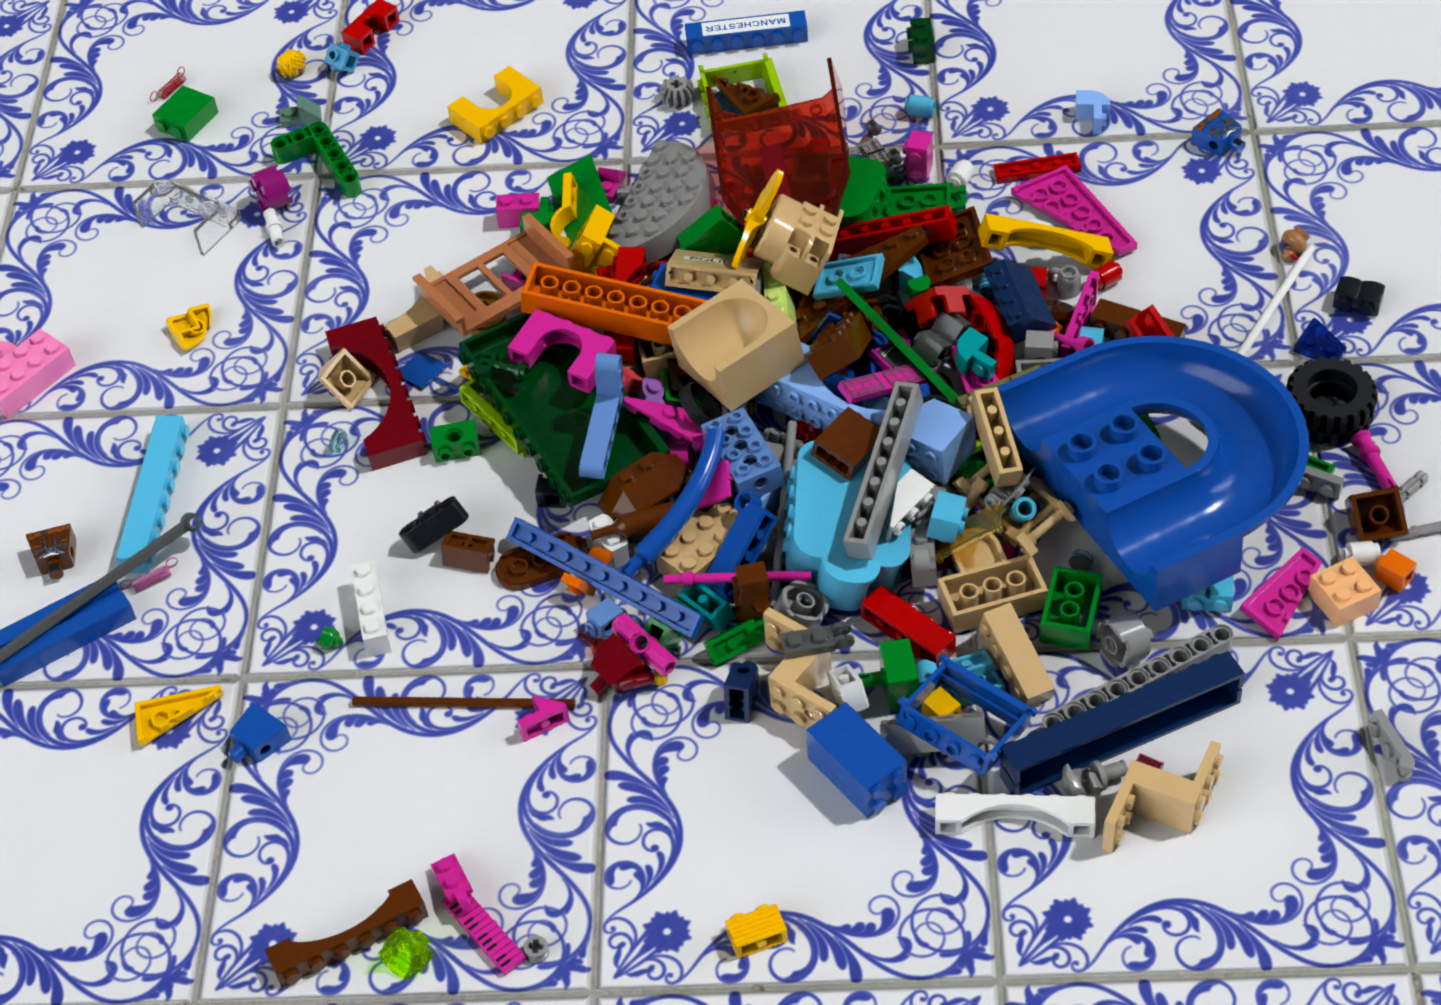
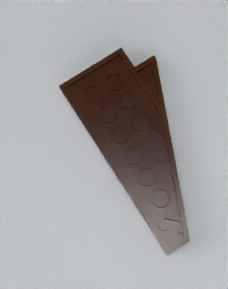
M920 224L896 236L889 237L887 240L874 246H870L859 253L850 255L845 259L883 253L885 261L880 280L881 283L928 245L929 241ZM815 284L808 296L793 289L800 342L806 344L811 340L812 333L828 312L840 316L853 306L854 303L846 295L815 300L813 297ZM863 292V293H857V294L862 298V297H864V296H865L867 293H869V292Z

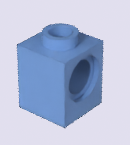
M607 597L586 612V627L593 636L597 635L604 641L613 633L611 630L612 622L617 616L622 615L624 611L610 597Z

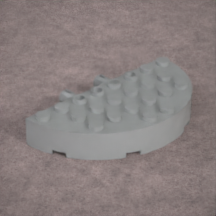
M666 140L657 141L634 185L618 186V198L626 200L619 213L614 214L615 221L611 224L606 238L621 247H645L647 265L658 261L679 248L680 243L677 235L712 208L713 199L716 198L714 179L701 154L693 147L684 143Z

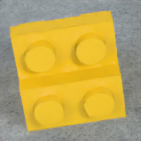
M596 204L570 248V251L575 255V258L571 260L573 270L597 276V269L613 264V257L617 256L618 247H621L606 238L615 215Z

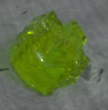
M396 927L383 943L382 950L378 952L380 960L394 974L404 980L409 979V976L414 973H421L435 955L428 947L431 941L425 934H422V931H408L405 927Z

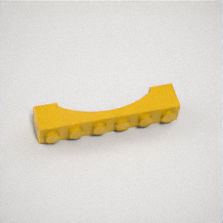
M985 213L978 228L982 247L1003 251L1004 247L1009 246L1044 248L1069 256L1083 263L1085 267L1093 269L1110 261L1114 254L1109 237Z

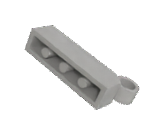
M933 509L911 522L910 561L913 587L937 586L936 539L926 537Z
M984 711L927 716L978 748L983 744L995 746L998 743L995 738L986 736ZM897 719L881 721V736L903 758L905 754L925 757L931 755L930 752L940 751L897 725Z

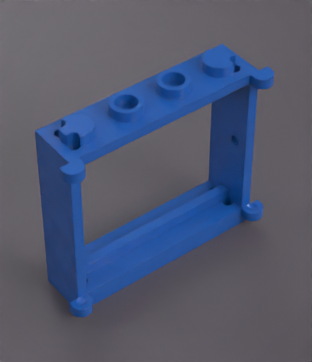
M943 654L938 659L942 664L908 699L901 697L897 701L901 708L896 724L984 777L1000 759L1001 747L1019 738L1027 729L1031 717L1037 715V709L1034 706L1026 705L950 660L946 654ZM940 684H943L1012 727L993 749L987 753L916 709Z

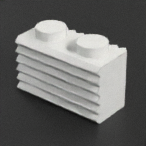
M850 664L827 671L826 675L830 681L829 684L831 685L833 697L840 706L847 702L858 714L869 707L862 679H860Z

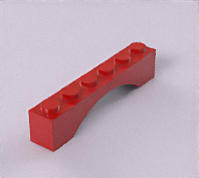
M618 247L617 256L613 257L615 273H611V279L632 284H639L645 279L647 265L645 247ZM604 331L606 336L615 340L617 355H622V364H635L636 338Z

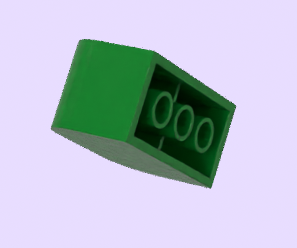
M842 155L817 207L820 204L824 205V211L834 216L838 214L840 209L844 210L840 226H849L859 222L884 218L891 209L885 166L875 159Z

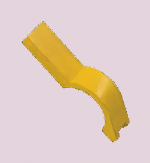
M572 172L563 173L562 207L555 212L550 223L552 234L569 250L570 239L562 237L561 233L570 222L577 219L578 185Z

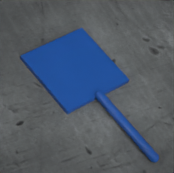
M421 351L400 369L404 381L422 390L435 380L459 392V387L437 377L448 365Z

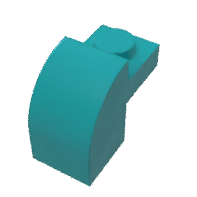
M969 327L958 340L955 363L962 374L965 375L969 370H972L977 376L990 381L995 375L997 361L986 355L989 338L972 327Z

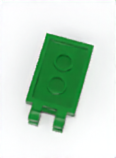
M951 183L891 186L889 187L891 209L889 214H886V217L925 210L926 207L946 205L951 206L954 214L966 209V185L951 187Z

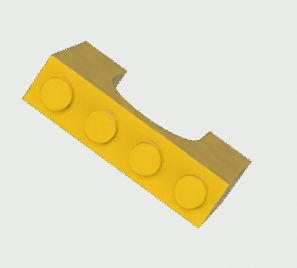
M510 66L494 75L496 91L509 100L503 106L484 109L476 106L463 96L447 106L450 122L481 144L543 104L541 87Z

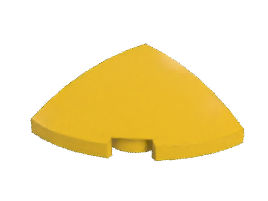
M209 303L188 308L185 314L166 318L165 323L172 337L183 351L196 347L205 339V334L212 322L211 308Z

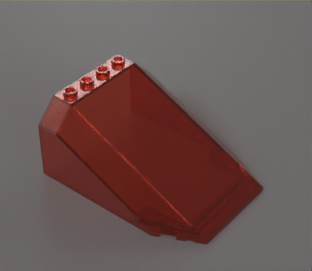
M827 58L832 89L823 97L748 115H740L722 111L711 87H706L722 201L744 229L745 220L744 218L741 219V216L746 206L751 209L754 207L762 190L766 187L777 169L783 171L784 175L770 208L778 195L784 194L801 203L806 201L816 207L822 204L825 206L824 211L834 216L837 215L851 171L842 85L831 58ZM759 227V229H758L756 235H759V232H760V230H761L760 227Z

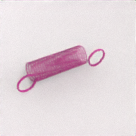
M175 557L169 558V559L166 561V565H163V567L161 568V570H160V568H159V569H158V568L156 569L158 575L160 574V572H161V574H162V573L164 574L163 577H162V576H161L160 578H159V577H158V578L156 577L155 580H154V578H153L151 582H150V581H149L148 583L146 582L145 585H144V586L142 585L141 587H140V586H139V587L137 586V587L135 588V590H136V591L142 590L143 587H144V588H145L146 586L148 587L149 585H152V584H154L155 582H158L159 580L164 579L165 577L167 578L168 576H171V573H169V572H168L167 575H166L165 571L167 570V567H168V570H169V568H172V567L176 566L177 563H178V560H177L176 564L173 565V566H167V562H168L170 559H176V560H177V558H175ZM148 573L146 574L145 577H144V576L142 577L143 581L145 580V578H146V580L148 579V577H149ZM126 579V580L122 581V582L120 583V588H121V584H122L123 582H125V581H131V580Z

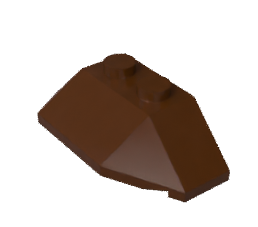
M651 452L611 477L598 502V507L614 521L622 514L661 504L680 492L686 475L689 473V468L677 454Z

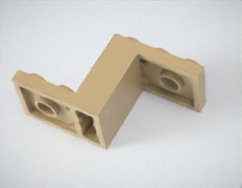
M770 607L763 613L765 642L773 650L784 653L781 633L808 629ZM831 652L791 659L784 658L768 676L770 706L777 713L785 714L798 725H804L808 728L835 710L837 705L814 693L815 689L827 677V671L832 670Z
M1211 740L1194 781L1132 760L1104 821L1102 850L1112 854L1115 846L1121 845L1125 835L1123 828L1125 824L1130 825L1134 814L1191 834L1194 825H1200L1204 814L1203 806L1204 804H1209L1213 790H1211L1212 785H1217L1221 775V770L1219 769L1224 755L1220 754L1221 743Z

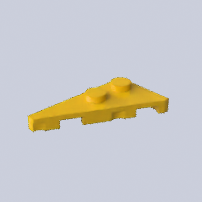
M221 685L134 703L139 746L146 745L222 697L223 690Z

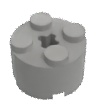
M795 580L788 586H785L772 609L810 629L819 627L828 612L829 603L826 595L823 592L820 594L816 590L817 586L807 581Z
M1133 609L1098 623L1095 630L1096 640L1100 638L1102 646L1099 647L1102 656L1115 668L1118 666L1120 668L1126 667L1147 657L1151 650L1150 641L1154 639L1152 630L1149 627H1145Z

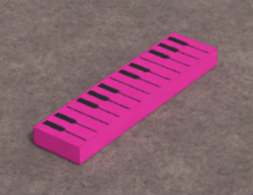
M471 894L467 896L472 908L462 912L457 900L449 904L447 898H444L442 904L504 976L526 961L524 953Z

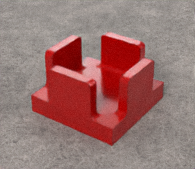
M934 286L906 302L905 307L907 312H915L920 329H931L934 324L933 319L937 317L936 312L946 309L948 314H959L963 318L966 317L963 298L970 294L967 286Z

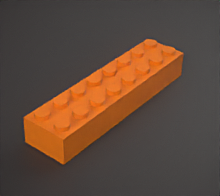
M534 262L521 292V312L532 314L535 309L543 312H549L563 320H569L573 324L673 346L667 326L708 300Z

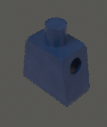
M747 660L743 663H733L724 683L725 719L750 723L759 691L758 667L753 661ZM744 693L740 701L738 699L739 694Z

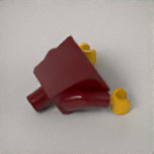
M614 632L608 639L597 644L591 667L599 676L589 686L598 695H601L609 686L620 694L653 683L663 686L668 682V675L661 676L656 669L652 673V669Z

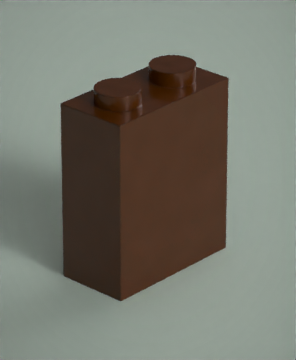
M847 407L815 439L811 455L850 481L870 460L880 427L864 418L860 413Z

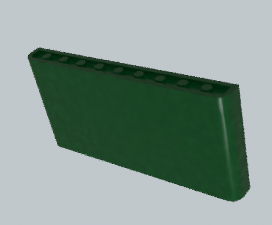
M523 313L459 342L460 353H458V358L463 366L467 365L472 379L480 383L482 393L490 397L493 408L501 412L506 426L512 427L516 440L518 442L522 441L527 455L535 459L539 472L545 473L552 489L556 488L563 505H568L572 508L603 493L612 476L651 452L670 454L668 446L642 413L637 411L635 415L624 406H621L604 480L579 477L580 460L596 398V385L590 394L569 386L567 371L579 356L580 349L565 343L548 347L529 369L527 378L522 380H516L514 374L493 370L491 376L479 374L475 371L480 358H483L484 351L498 353L500 362L516 365L510 362L508 346L532 315ZM624 390V396L629 397V395Z

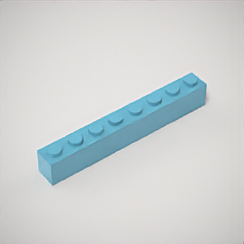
M156 415L116 555L118 565L161 536V528L165 526L166 509L170 508L171 491L175 490V476L180 471V458L185 453L184 443L190 434L189 426L185 424L183 416ZM156 554L130 573L150 572L151 564L155 563Z

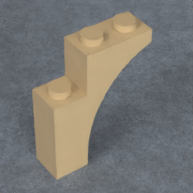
M432 265L424 268L425 279L429 283L443 276ZM420 295L417 302L406 313L385 324L387 338L398 353L443 331L445 329L443 324L445 318Z

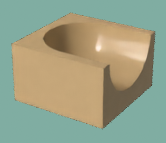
M743 279L735 282L667 326L679 366L731 412L806 363L796 322Z

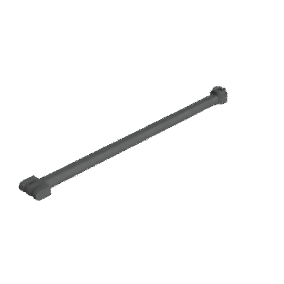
M192 512L185 513L181 517L180 523L2 647L0 649V664L188 531H197L202 523L201 518L198 517L199 515ZM195 518L196 524L191 526L190 521Z

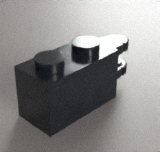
M897 290L893 296L882 294L878 297L877 302L882 307L881 312L883 316H887L890 319L892 325L914 333L928 330L920 329L915 312L906 311L905 303L915 298L914 296Z

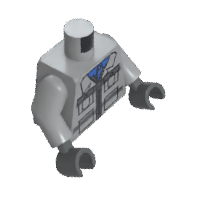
M871 119L866 124V129L869 132L864 134L860 142L853 149L849 150L847 154L848 156L878 160L885 166L887 178L894 177L893 165L901 164L902 157L895 148H892L887 153L878 139L872 138L879 135L882 129L878 123Z

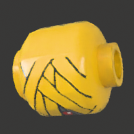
M288 49L277 58L276 68L284 78L294 79L306 69L304 62L306 57L300 50L296 52L293 49Z

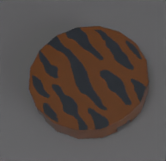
M1045 299L1054 320H1069L1072 318L1075 309L1072 305L1058 300Z

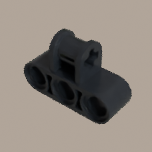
M451 496L442 502L436 500L432 507L424 512H418V518L404 526L399 532V536L413 553H418L462 525L468 519L469 514L455 496Z

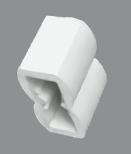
M603 513L589 520L590 531L612 525L614 521ZM611 535L592 540L593 545L613 553L609 565L615 569L625 565L630 559L626 537Z

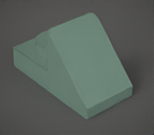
M296 94L297 106L279 109L281 128L322 122L320 105Z

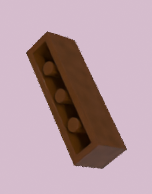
M1100 298L1090 316V327L1104 328V336L1114 340L1133 337L1124 323L1140 313L1141 310ZM1162 317L1175 337L1185 338V323Z

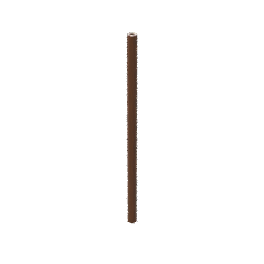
M353 696L352 699L353 706L534 708L532 698ZM550 699L565 703L567 709H575L576 699Z

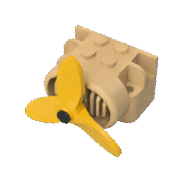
M777 169L766 187L762 190L754 207L751 209L746 206L741 216V219L744 218L745 229L731 267L738 269L760 227L761 230L756 240L753 254L771 263L769 273L775 280L808 296L831 256L844 210L840 209L838 214L834 216L824 211L825 206L822 204L816 207L806 201L801 203L784 194L778 195L770 208L784 175L783 171Z

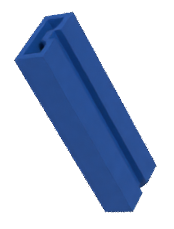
M115 582L0 664V682L3 687L136 620L133 608L125 594L121 591L118 583ZM93 583L1 629L0 649Z

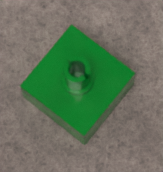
M909 638L879 643L880 671L858 674L860 679H862L864 689L878 686L884 688L889 713L899 712L901 705L897 701L901 697L908 699L919 688V678Z

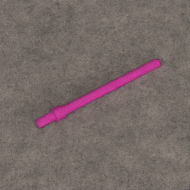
M811 570L767 571L769 581L812 580ZM686 571L683 574L663 575V584L694 586L697 583L732 582L731 577H735V572L693 574V571Z

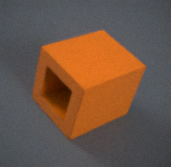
M1391 548L1385 556L1381 555L1374 565L1377 568L1374 579L1401 593L1413 580L1417 563Z

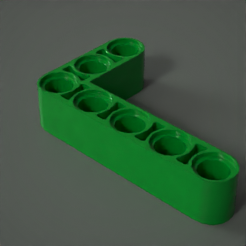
M314 122L272 139L270 145L276 163L286 164L317 152L346 197L355 198L362 193L356 169L324 122Z

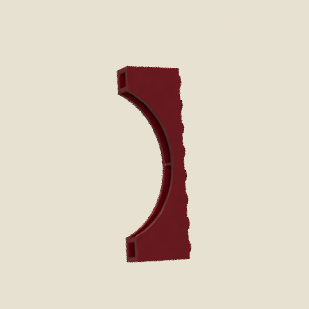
M372 317L325 331L332 357L345 348L364 368L380 377L390 390V403L386 415L378 427L363 440L372 470L375 471L426 455L424 446L428 445L424 431L419 432V429L422 428L418 416H413L416 413L412 400H407L410 397L406 384H401L404 382L400 369L396 370L395 368L398 367L395 354L390 355V352H393L390 340H385L384 338L387 337L384 324L379 325L377 317Z

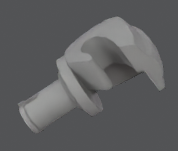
M1098 760L1091 761L1090 769L1079 768L1071 770L1069 764H1066L1062 769V786L1070 796L1085 795L1093 797L1107 789L1108 781L1125 776L1128 767L1124 760L1102 766Z

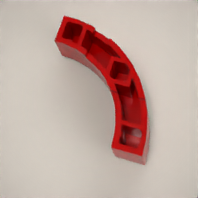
M968 289L970 295L963 298L966 309V317L964 318L972 323L970 327L989 338L986 355L997 361L996 376L1001 380L1015 374L1014 346L1004 318L988 299Z

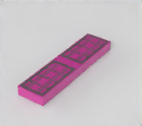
M912 363L841 381L837 388L847 401L852 404L892 393L896 381L921 385L925 383L926 378Z

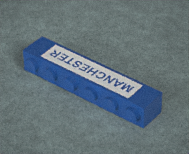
M805 10L685 24L688 55L808 42Z

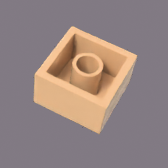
M1353 556L1312 574L1308 588V595L1336 628L1378 609L1382 593L1380 587Z

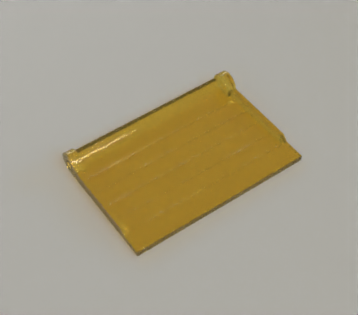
M1002 501L968 517L962 536L957 535L955 544L938 540L935 555L939 564L943 563L944 558L995 532L1002 533Z

